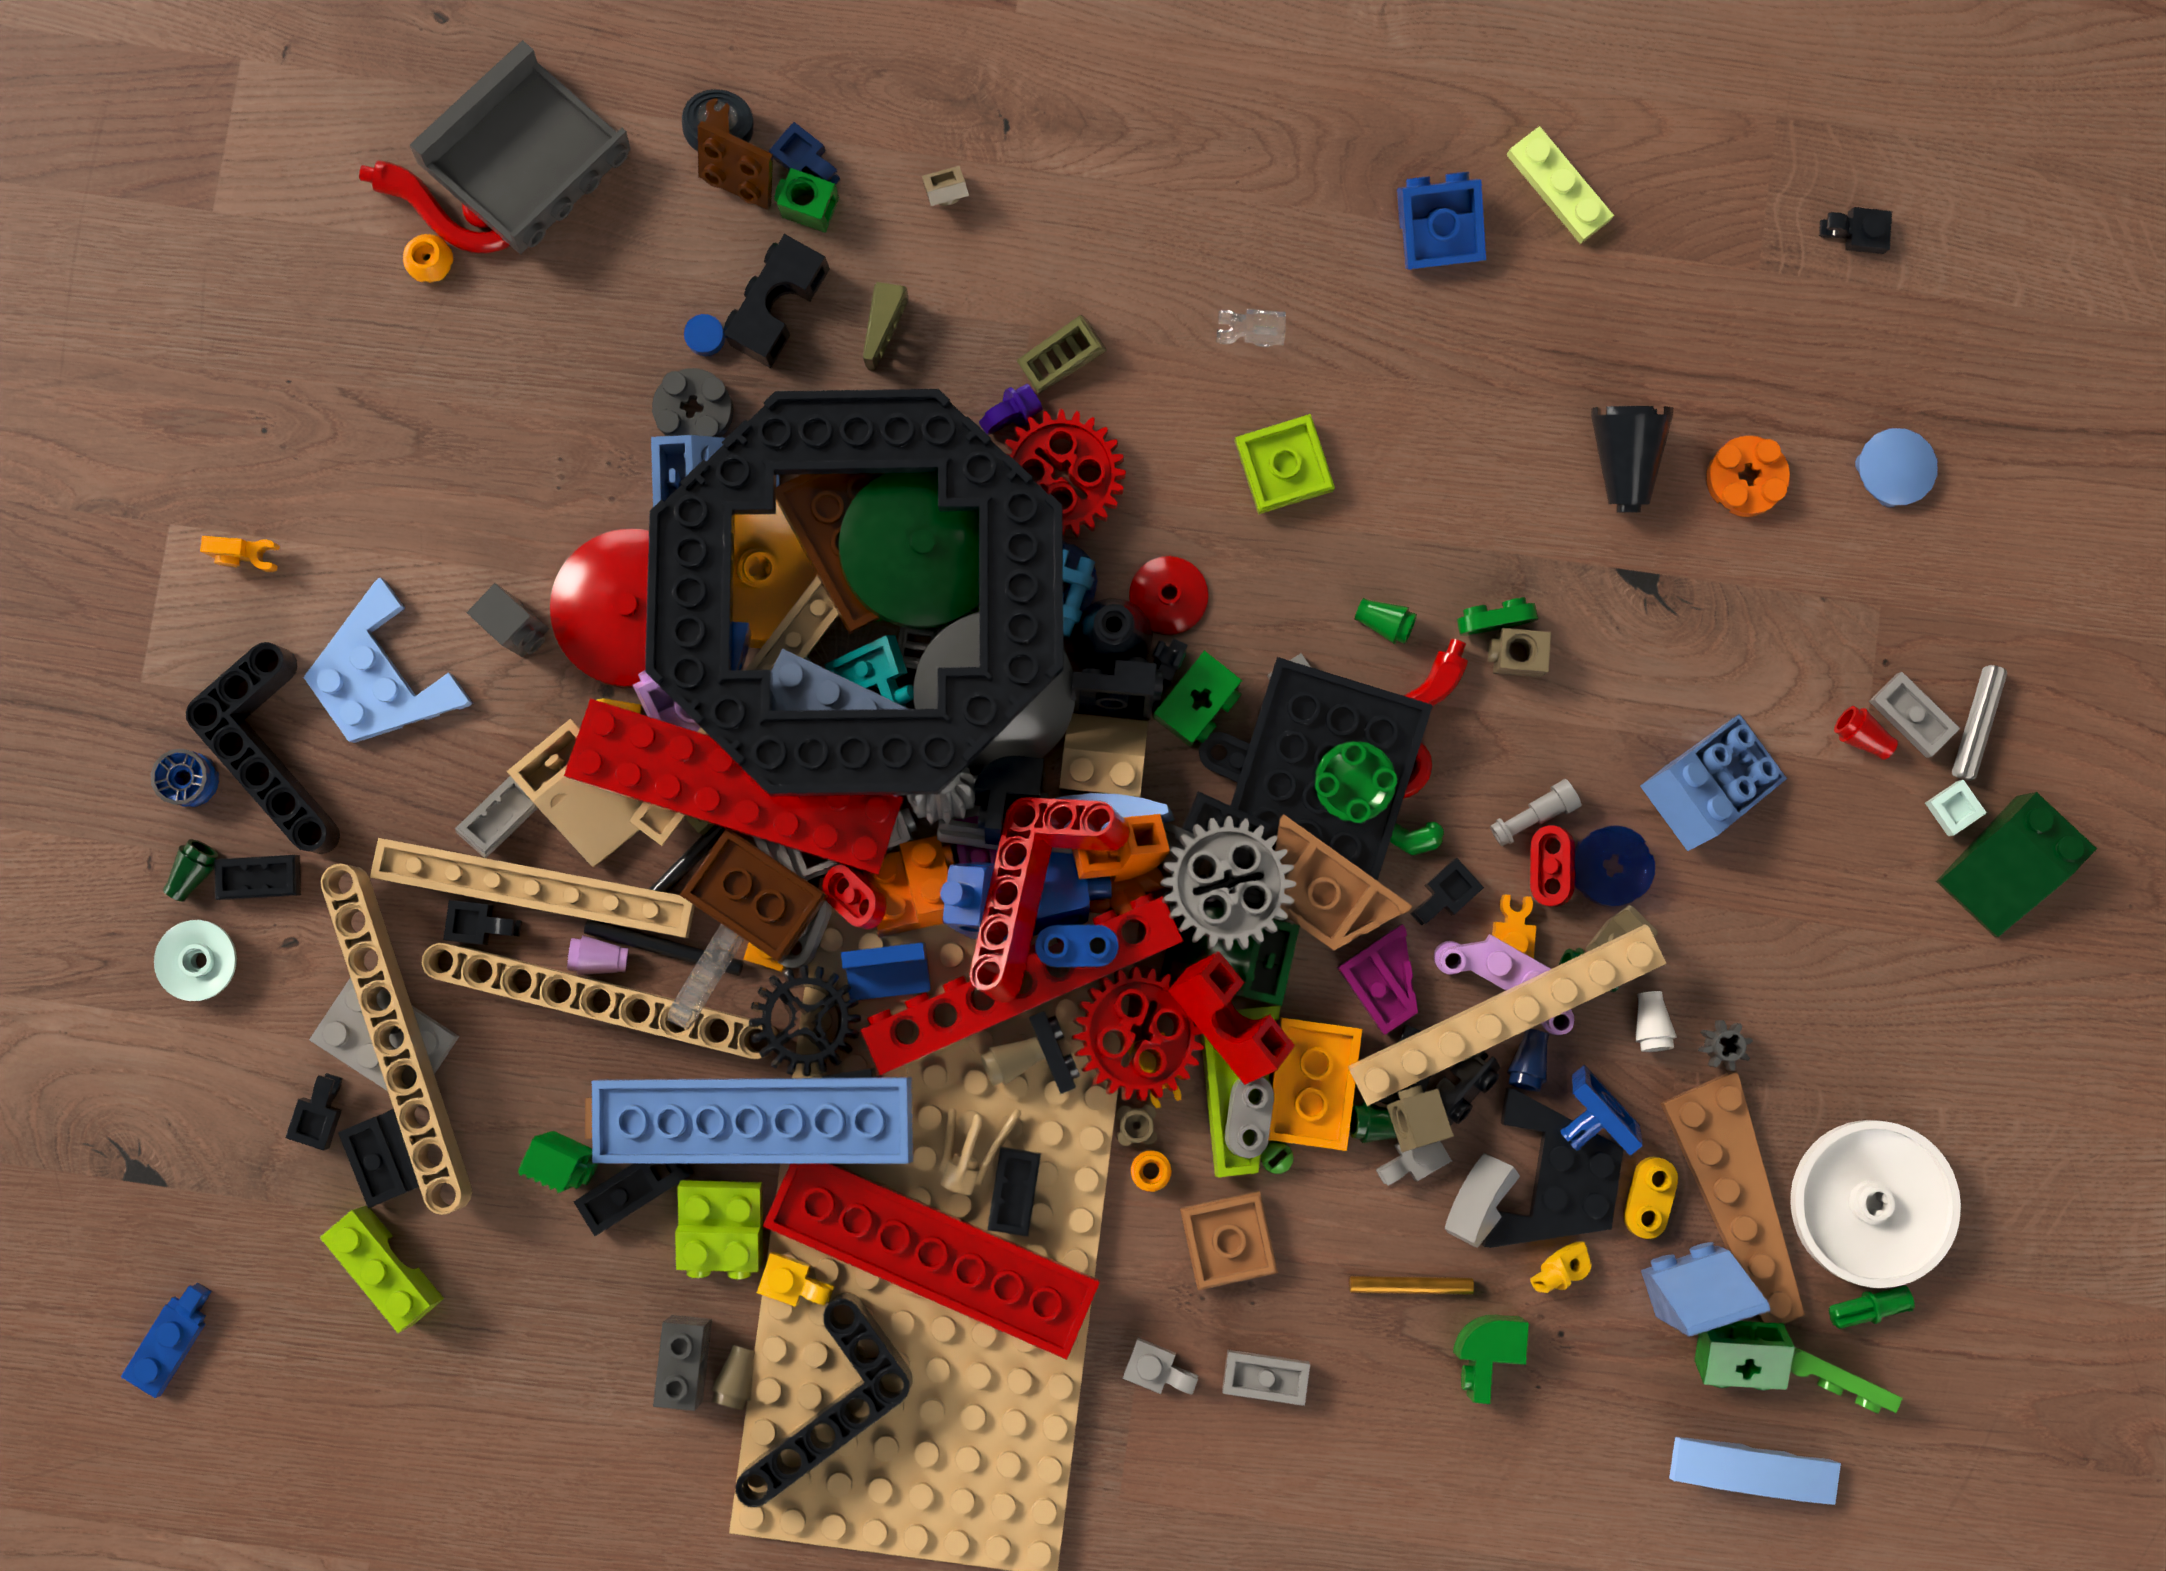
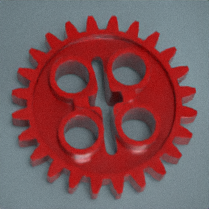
M1063 409L1059 410L1057 420H1052L1048 412L1043 411V423L1040 424L1032 417H1029L1030 430L1026 432L1018 426L1015 428L1016 436L1019 439L1018 442L1009 439L1005 440V446L1011 452V454L1006 455H1010L1024 469L1032 466L1042 469L1044 476L1036 483L1048 494H1051L1053 497L1057 494H1066L1072 499L1071 506L1063 510V538L1065 530L1071 528L1076 538L1079 537L1080 526L1083 524L1093 532L1095 530L1093 518L1097 517L1106 522L1108 515L1104 507L1117 509L1118 502L1111 495H1121L1124 492V487L1115 482L1126 477L1125 470L1115 468L1124 462L1123 454H1112L1118 447L1117 439L1105 442L1108 428L1105 426L1097 432L1094 431V417H1091L1085 424L1080 423V411H1076L1071 420H1066ZM1058 439H1065L1073 446L1068 453L1062 455L1056 454L1050 447ZM1041 449L1059 471L1062 472L1067 468L1069 481L1079 490L1085 492L1088 497L1084 500L1081 499L1063 477L1055 480L1053 467L1043 458L1036 455L1035 451ZM1088 466L1098 469L1101 474L1096 481L1090 483L1083 481L1078 475L1081 469Z
M1134 967L1130 970L1129 979H1127L1125 973L1122 970L1114 972L1115 984L1105 976L1100 979L1102 992L1094 987L1087 990L1090 998L1093 1000L1092 1003L1086 1001L1079 1002L1078 1007L1086 1015L1085 1017L1074 1018L1073 1023L1083 1027L1082 1032L1071 1036L1072 1040L1083 1042L1084 1047L1074 1054L1075 1057L1087 1056L1089 1061L1081 1070L1086 1072L1095 1069L1097 1074L1092 1082L1094 1085H1098L1105 1080L1108 1081L1106 1094L1111 1095L1120 1087L1122 1100H1129L1135 1090L1138 1100L1146 1101L1148 1089H1150L1155 1099L1163 1097L1162 1085L1171 1092L1176 1091L1178 1087L1175 1077L1184 1081L1189 1080L1190 1075L1184 1067L1186 1065L1192 1067L1199 1065L1198 1060L1191 1053L1192 1051L1204 1049V1045L1194 1041L1195 1036L1202 1034L1198 1027L1194 1026L1192 1019L1168 991L1170 989L1168 986L1171 975L1166 974L1159 981H1156L1155 969L1151 968L1147 970L1144 978H1141L1139 968ZM1124 996H1131L1136 1000L1138 1011L1135 1017H1128L1121 1010V1000ZM1153 1001L1156 1003V1007L1141 1031L1146 1040L1139 1041L1134 1045L1128 1065L1122 1067L1121 1061L1130 1049L1136 1036L1131 1032V1028L1138 1027L1143 1023L1149 1004ZM1161 1014L1167 1015L1173 1021L1174 1029L1170 1036H1164L1157 1028V1020ZM1106 1032L1116 1034L1120 1040V1048L1116 1054L1108 1053L1103 1047L1102 1040ZM1143 1051H1149L1156 1059L1155 1069L1151 1073L1143 1071L1139 1065V1057Z

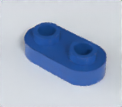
M1053 925L1040 932L1036 939L1035 949L1039 959L1051 967H1101L1109 964L1116 957L1118 940L1111 929L1102 925ZM1059 938L1064 942V950L1060 954H1052L1049 951L1048 943L1051 939ZM1092 939H1103L1106 943L1105 951L1101 954L1093 953L1089 947Z

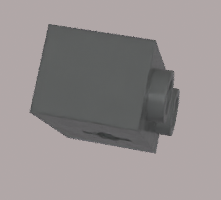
M496 583L466 612L498 643L522 658L526 653L532 654L542 646L546 639L544 634L550 629L515 596Z
M671 1315L663 1321L653 1407L695 1411L703 1402L712 1319Z

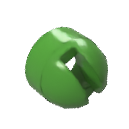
M1271 1141L1268 1142L1265 1150L1261 1153L1260 1160L1263 1167L1270 1173L1282 1174L1290 1169L1294 1156L1291 1148L1286 1143ZM1284 1149L1287 1155L1272 1167L1268 1162Z

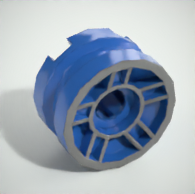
M174 749L162 754L154 763L151 771V785L156 795L165 802L184 807H196L208 802L216 793L219 784V772L215 770L212 764L214 762L206 755L186 749ZM182 773H190L191 779L186 785L184 779L180 777Z

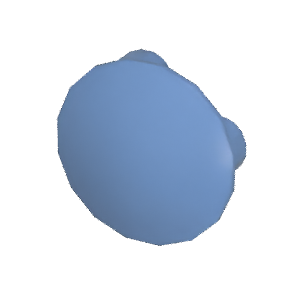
M1890 428L1875 434L1864 445L1861 454L1855 461V467L1859 472L1865 489L1885 507L1908 505L1921 500L1932 489L1938 475L1937 458L1931 445L1920 434L1908 429Z

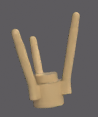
M954 1108L950 1109L946 1128L944 1155L939 1171L944 1173L940 1183L941 1186L957 1193L971 1195L975 1184L982 1185L988 1168L1021 1115L1019 1109L1013 1111L978 1168H976L978 1161L971 1158V1154L979 1132L982 1116L980 1114L974 1116L962 1154L955 1153L952 1159L957 1111Z

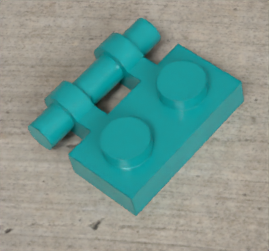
M886 635L824 664L826 670L868 690L878 687L881 696L904 707L907 706L908 702L914 700V687L909 684L899 688L895 680L908 673L895 635Z

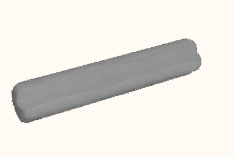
M1988 665L1982 669L1952 769L1953 776L1962 780L1971 781L1977 777L2007 677V670L2002 667Z

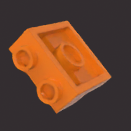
M937 836L900 843L899 852L885 855L879 876L862 871V874L883 893L886 899L885 916L881 923L876 926L878 938L944 923V902L941 899L940 892L944 883L947 882L948 869L950 865H954L950 845L942 846L941 842L937 840Z

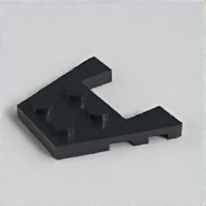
M1506 1088L1501 1124L1542 1131L1530 1214L1527 1216L1498 1210L1502 1217L1483 1240L1482 1245L1493 1248L1611 1230L1624 1149L1603 1136L1596 1134L1580 1150H1575L1571 1146L1572 1141L1568 1142L1560 1131L1573 1122V1120L1515 1089Z

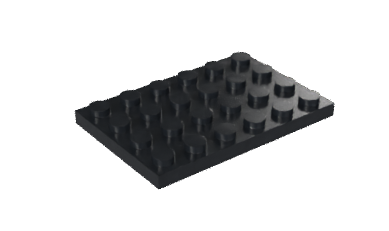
M1277 657L1230 806L1274 825L1268 839L1273 836L1277 837L1279 819L1283 814L1378 881L1433 705ZM1350 741L1367 742L1381 749L1392 762L1397 776L1395 794L1387 808L1376 817L1362 823L1345 821L1330 814L1319 801L1315 788L1316 769L1323 756L1336 745ZM1275 842V844H1274L1273 847H1272V849H1273L1274 851H1275L1276 842ZM1233 852V862L1236 866L1241 864L1243 869L1252 867L1253 860ZM1211 866L1208 877L1213 875V866ZM1261 872L1246 876L1247 882L1263 879V874ZM1251 888L1244 891V901L1259 906L1263 905V896L1258 890Z

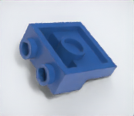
M1469 172L1445 174L1446 182L1430 184V176L1406 179L1407 187L1397 188L1400 228L1403 229L1405 269L1486 260L1481 179H1469Z

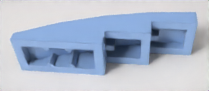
M1675 1437L1669 1479L1746 1494L1835 1505L1841 1463L1831 1459L1796 1456L1786 1451L1752 1448L1739 1443Z

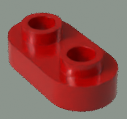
M1548 825L1537 830L1531 840L1530 888L1533 897L1540 904L1551 907L1562 906L1571 899L1574 893L1575 843L1572 835L1566 829ZM1557 839L1561 847L1557 853L1552 854L1549 846L1553 840ZM1557 879L1560 883V890L1556 894H1552L1549 890V885L1551 881Z
M836 865L827 872L822 884V892L828 895L826 901L853 926L864 929H873L878 926L886 913V899L883 893L855 868Z

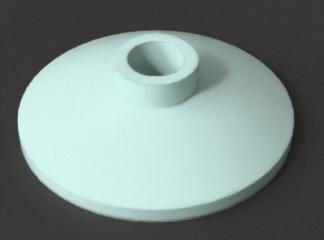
M204 920L185 921L169 929L159 941L154 955V969L162 987L174 997L186 1001H202L219 994L231 981L237 963L236 949L230 936L218 925ZM201 953L207 959L206 965L203 968H199L196 964V958Z

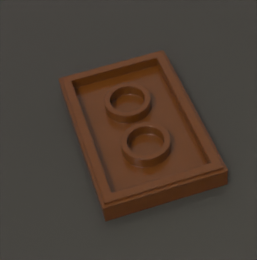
M728 828L725 829L680 893L681 897L780 964L783 963L828 898L827 894Z

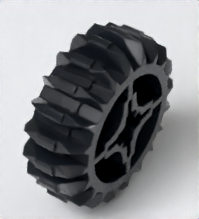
M807 965L800 966L799 978L794 977L790 967L785 968L783 974L786 982L783 984L777 976L772 975L769 978V982L775 990L771 992L764 987H760L757 993L767 1001L765 1004L753 1002L750 1007L753 1011L762 1013V1018H752L749 1020V1026L751 1027L762 1026V1032L751 1037L752 1042L758 1043L765 1039L768 1046L761 1049L759 1055L765 1057L773 1050L777 1056L772 1061L771 1066L775 1069L781 1065L783 1059L789 1061L786 1068V1074L793 1075L796 1065L802 1064V1075L809 1077L811 1075L812 1063L816 1064L820 1074L826 1073L827 1065L824 1059L828 1057L835 1066L841 1064V1058L835 1051L839 1049L843 1053L850 1054L853 1048L844 1039L845 1037L857 1039L860 1034L858 1031L848 1028L849 1023L861 1021V1015H848L847 1010L859 1004L858 1000L855 998L845 1002L842 998L843 995L851 990V987L846 984L837 991L833 987L839 978V975L833 973L827 982L821 980L824 974V968L821 966L816 968L813 978L808 977L809 969ZM798 987H809L821 991L826 997L814 1005H807L802 1003L798 997H794L790 990ZM780 998L789 1014V1023L785 1029L775 1036L771 1025V1014L777 999ZM835 1006L838 1015V1029L833 1041L830 1043L821 1027V1020L823 1015ZM821 1007L822 1010L814 1016L815 1020L811 1022L815 1024L812 1031L807 1027H803L800 1030L797 1029L792 1034H788V1031L795 1026L794 1021L799 1019L795 1017L797 1011L800 1010L805 1015ZM796 1036H803L815 1044L821 1052L812 1055H801L789 1051L783 1045Z

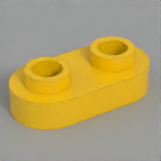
M1648 1157L1640 1161L1635 1168L1624 1208L1623 1220L1627 1229L1638 1237L1644 1239L1656 1238L1664 1232L1667 1226L1678 1185L1677 1170L1669 1161L1659 1157ZM1657 1171H1661L1664 1175V1181L1659 1186H1655L1652 1182V1176ZM1646 1211H1651L1654 1216L1653 1222L1645 1226L1641 1220L1642 1215Z

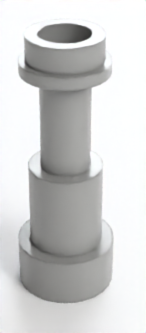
M1563 779L1551 786L1549 793L1529 803V809L1506 822H1503L1501 818L1497 819L1496 823L1490 825V829L1498 843L1503 847L1508 843H1514L1512 836L1537 822L1541 825L1562 812L1569 814L1580 808L1582 804L1571 783L1567 779Z

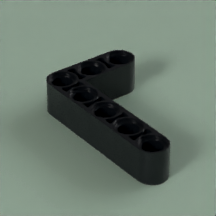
M269 642L259 643L189 703L186 709V720L190 727L294 846L307 852L328 853L339 843L340 831L337 825L245 721L249 715L292 679L298 667L296 657L289 650ZM277 654L279 658L278 666L273 671L268 672L267 661L272 655ZM246 680L248 683L247 693L238 699L237 687ZM215 707L217 710L216 720L208 726L206 715L211 708ZM241 736L243 739L242 750L234 755L232 743ZM267 766L269 778L264 784L260 785L257 778L258 772L262 767ZM293 795L296 803L295 808L290 814L286 815L283 809L284 801L287 797ZM318 824L321 828L322 836L318 843L313 845L309 840V833Z
M841 1293L835 1296L825 1308L823 1322L862 1380L744 1469L735 1485L736 1495L743 1505L755 1508L766 1504L899 1405L907 1397L913 1383L912 1372L866 1306L856 1295ZM840 1304L849 1306L854 1312V1322L850 1324L839 1323L834 1317L835 1306ZM862 1339L873 1340L879 1347V1355L874 1358L863 1357L859 1353L858 1342ZM888 1373H895L902 1378L904 1388L898 1392L887 1391L882 1384V1377ZM860 1398L868 1404L870 1413L865 1417H856L850 1412L848 1402L852 1399ZM819 1424L830 1425L835 1431L836 1439L831 1442L820 1441L815 1434V1426ZM786 1449L796 1451L801 1457V1465L792 1468L786 1466L782 1461L781 1452ZM751 1475L762 1476L767 1483V1491L762 1493L754 1492L750 1489L747 1478Z

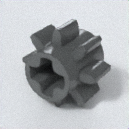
M1715 1020L1716 1030H1701L1700 1033L1706 1039L1704 1046L1698 1048V1052H1705L1711 1057L1708 1066L1716 1068L1723 1060L1726 1070L1734 1071L1736 1060H1750L1745 1051L1746 1045L1752 1043L1753 1040L1744 1038L1740 1034L1742 1024L1734 1023L1727 1030L1724 1020ZM1721 1038H1728L1727 1045L1731 1047L1730 1052H1723L1724 1047L1719 1043Z

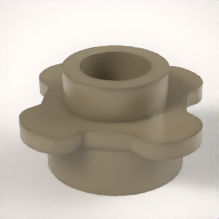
M1124 1105L1117 1110L1116 1117L1120 1121V1132L1117 1135V1139L1121 1145L1129 1146L1132 1142H1143L1145 1145H1152L1157 1140V1133L1153 1129V1119L1156 1117V1110L1151 1105H1144L1138 1109H1131ZM1134 1122H1140L1141 1127L1139 1129H1134Z

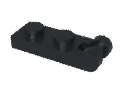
M633 1163L573 1202L595 1237L679 1184L680 1180H685L693 1175L694 1172L688 1163L685 1165L684 1163H664L670 1174L660 1179L653 1168L657 1163Z

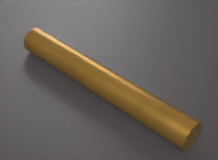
M1350 1276L1349 1291L1350 1293L1473 1295L1474 1281L1473 1278Z

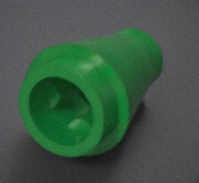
M1363 598L1358 606L1354 620L1363 623L1393 644L1396 641L1406 644L1414 627L1417 614L1410 612L1407 606L1370 601Z

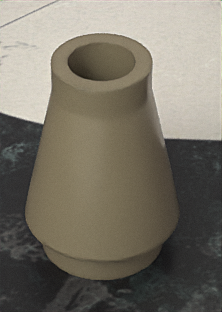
M1036 1036L1023 1041L989 1047V1052L981 1055L983 1066L993 1086L999 1083L1008 1084L1035 1063L1045 1059Z
M735 1345L732 1346L730 1355L711 1388V1391H714L712 1402L744 1410L746 1400L751 1401L755 1351Z

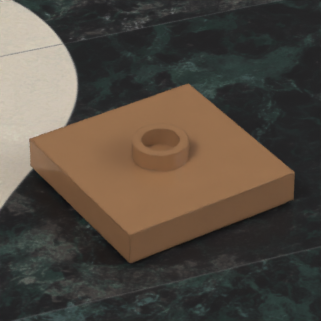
M1260 1191L1180 1208L1198 1291L1278 1273Z

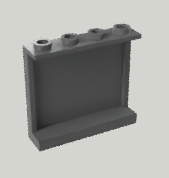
M523 40L410 144L417 163L520 255L528 247H534L539 244L545 236L546 230L556 220L561 221L566 218L572 211L574 203L584 194L592 193L600 184L601 177L612 167H619L626 160L631 150L627 132L623 128L616 132L537 62L534 50Z

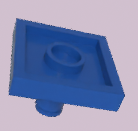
M1585 1064L1573 1073V1094L1587 1110L1567 1127L1560 1130L1564 1138L1568 1142L1571 1140V1146L1578 1151L1586 1142L1605 1128L1631 1156L1643 1146L1640 1124Z

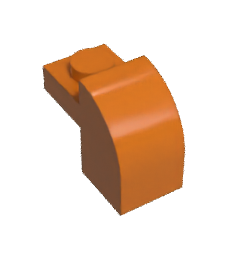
M1161 815L1123 817L1129 824L1130 836L1123 847L1117 850L1072 849L1079 879L1112 876L1113 882L1138 877L1159 866L1170 852Z

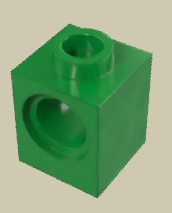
M790 168L786 180L781 179L779 181L774 200L777 202L782 218L826 233L839 200V195L835 183ZM802 194L814 196L813 200L807 205L795 203L796 199Z

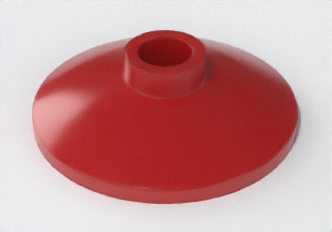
M1164 556L1147 562L1137 571L1130 585L1129 601L1140 607L1147 616L1152 632L1162 635H1176L1191 629L1202 618L1208 603V587L1202 573L1192 563L1179 557ZM1167 586H1171L1176 590L1177 596L1171 600L1165 599L1162 596V590Z

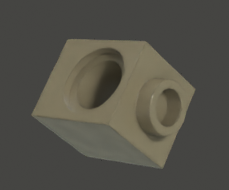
M1502 628L1495 638H1491L1489 641L1488 662L1494 663L1493 673L1542 677L1548 673L1551 632ZM1517 643L1525 648L1527 653L1525 662H1517L1512 659L1509 654L1510 644Z
M1421 1085L1398 1092L1400 1100L1387 1105L1401 1152L1454 1137L1438 1089L1423 1092Z

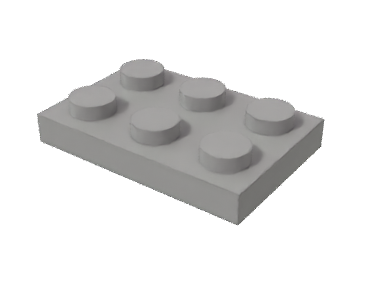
M350 977L309 1040L388 1091ZM386 988L381 989L377 995V1004L384 1010L391 1002V994ZM412 1006L435 1075L459 1036ZM397 1026L392 1029L389 1035L390 1043L396 1049L402 1045L404 1040V1034ZM408 1065L403 1070L402 1080L405 1085L411 1088L416 1082L417 1074L414 1068Z

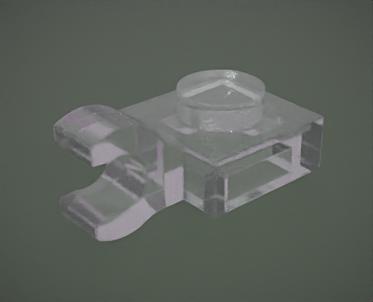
M1247 309L1246 314H1237L1230 310L1219 311L1218 324H1228L1232 328L1229 330H1217L1216 342L1225 345L1232 344L1238 338L1244 336V342L1254 343L1260 347L1284 346L1286 312Z

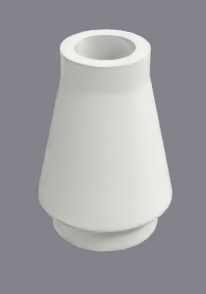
M1662 991L1637 994L1636 1042L1640 1043L1641 1052L1673 1049V1039L1677 1038L1666 1009Z

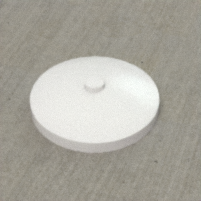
M1861 1120L1846 1123L1828 1131L1814 1142L1804 1154L1792 1182L1791 1214L1802 1244L1814 1260L1824 1269L1843 1280L1871 1288H1890L1905 1285L1923 1277L1944 1258L1957 1234L1961 1215L1960 1192L1948 1161L1927 1138L1908 1127L1896 1123L1879 1120Z

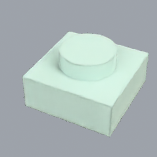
M1964 780L1956 781L1925 803L1947 836L1957 834L1987 813Z

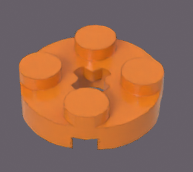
M1741 436L1728 441L1715 453L1706 472V482L1711 497L1717 503H1721L1725 508L1730 509V513L1742 517L1760 515L1772 508L1785 497L1790 480L1789 466L1779 444L1774 440L1763 439L1758 436ZM1745 466L1750 467L1757 474V478L1753 480V486H1748L1746 480L1739 479L1738 474L1745 470Z

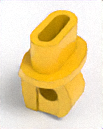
M1576 1241L1566 1245L1548 1257L1541 1265V1272L1530 1278L1534 1289L1544 1293H1548L1554 1288L1565 1290L1571 1286V1281H1579L1589 1274L1592 1265L1585 1242ZM1571 1261L1574 1263L1573 1269L1570 1267Z

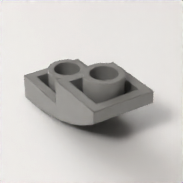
M1483 1153L1467 1176L1453 1203L1445 1225L1447 1233L1478 1248L1502 1217L1496 1206L1520 1177L1515 1167Z

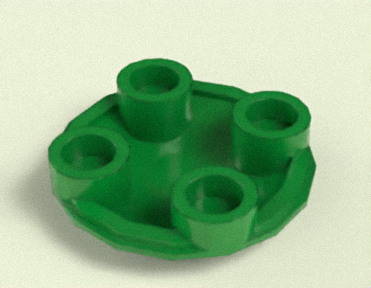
M1350 741L1336 745L1323 756L1316 769L1315 788L1319 801L1330 814L1345 821L1362 823L1376 817L1387 808L1395 794L1397 776L1392 762L1381 749L1367 742Z

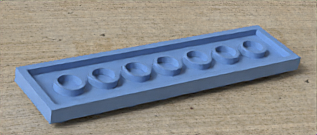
M912 1077L599 1079L592 1081V1163L908 1164L913 1162Z

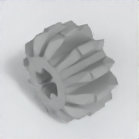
M966 767L940 794L907 795L908 802L911 803L918 818L927 816V820L931 825L938 819H943L949 825L951 817L955 816L964 819L965 809L974 808L975 779Z

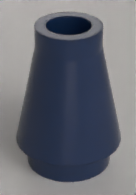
M1528 1029L1524 1032L1523 1039L1507 1070V1073L1510 1075L1508 1082L1510 1085L1528 1091L1540 1092L1542 1083H1547L1548 1033L1536 1029Z

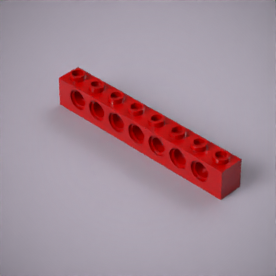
M1149 893L1129 902L1132 910L1117 916L1113 909L1092 919L1094 925H1102L1111 929L1118 940L1117 955L1105 966L1070 967L1069 972L1065 976L1054 977L1048 972L1047 965L1039 959L1035 944L1030 946L1025 968L1032 976L1033 985L1028 992L1017 994L1014 999L1008 1002L1000 1003L995 1001L988 1010L977 1009L972 1002L973 992L977 988L971 981L967 982L964 975L943 984L942 987L945 993L930 999L928 993L925 992L905 1001L907 1009L895 1015L891 1014L890 1009H886L868 1017L867 1021L870 1026L861 1029V1033L879 1074L882 1075L1183 942L1174 919L1169 917L1170 910L1167 904L1163 903L1162 899L1164 897L1154 899L1152 893ZM1131 920L1140 922L1145 929L1144 939L1137 944L1126 942L1121 934L1122 926ZM1056 938L1058 943L1048 947L1052 954L1061 953L1064 950V942L1061 939ZM1000 973L994 977L992 984L998 979ZM942 1003L953 1005L957 1011V1019L950 1027L939 1025L935 1019V1010ZM906 1019L914 1021L919 1028L917 1040L910 1044L901 1041L897 1034L899 1024Z

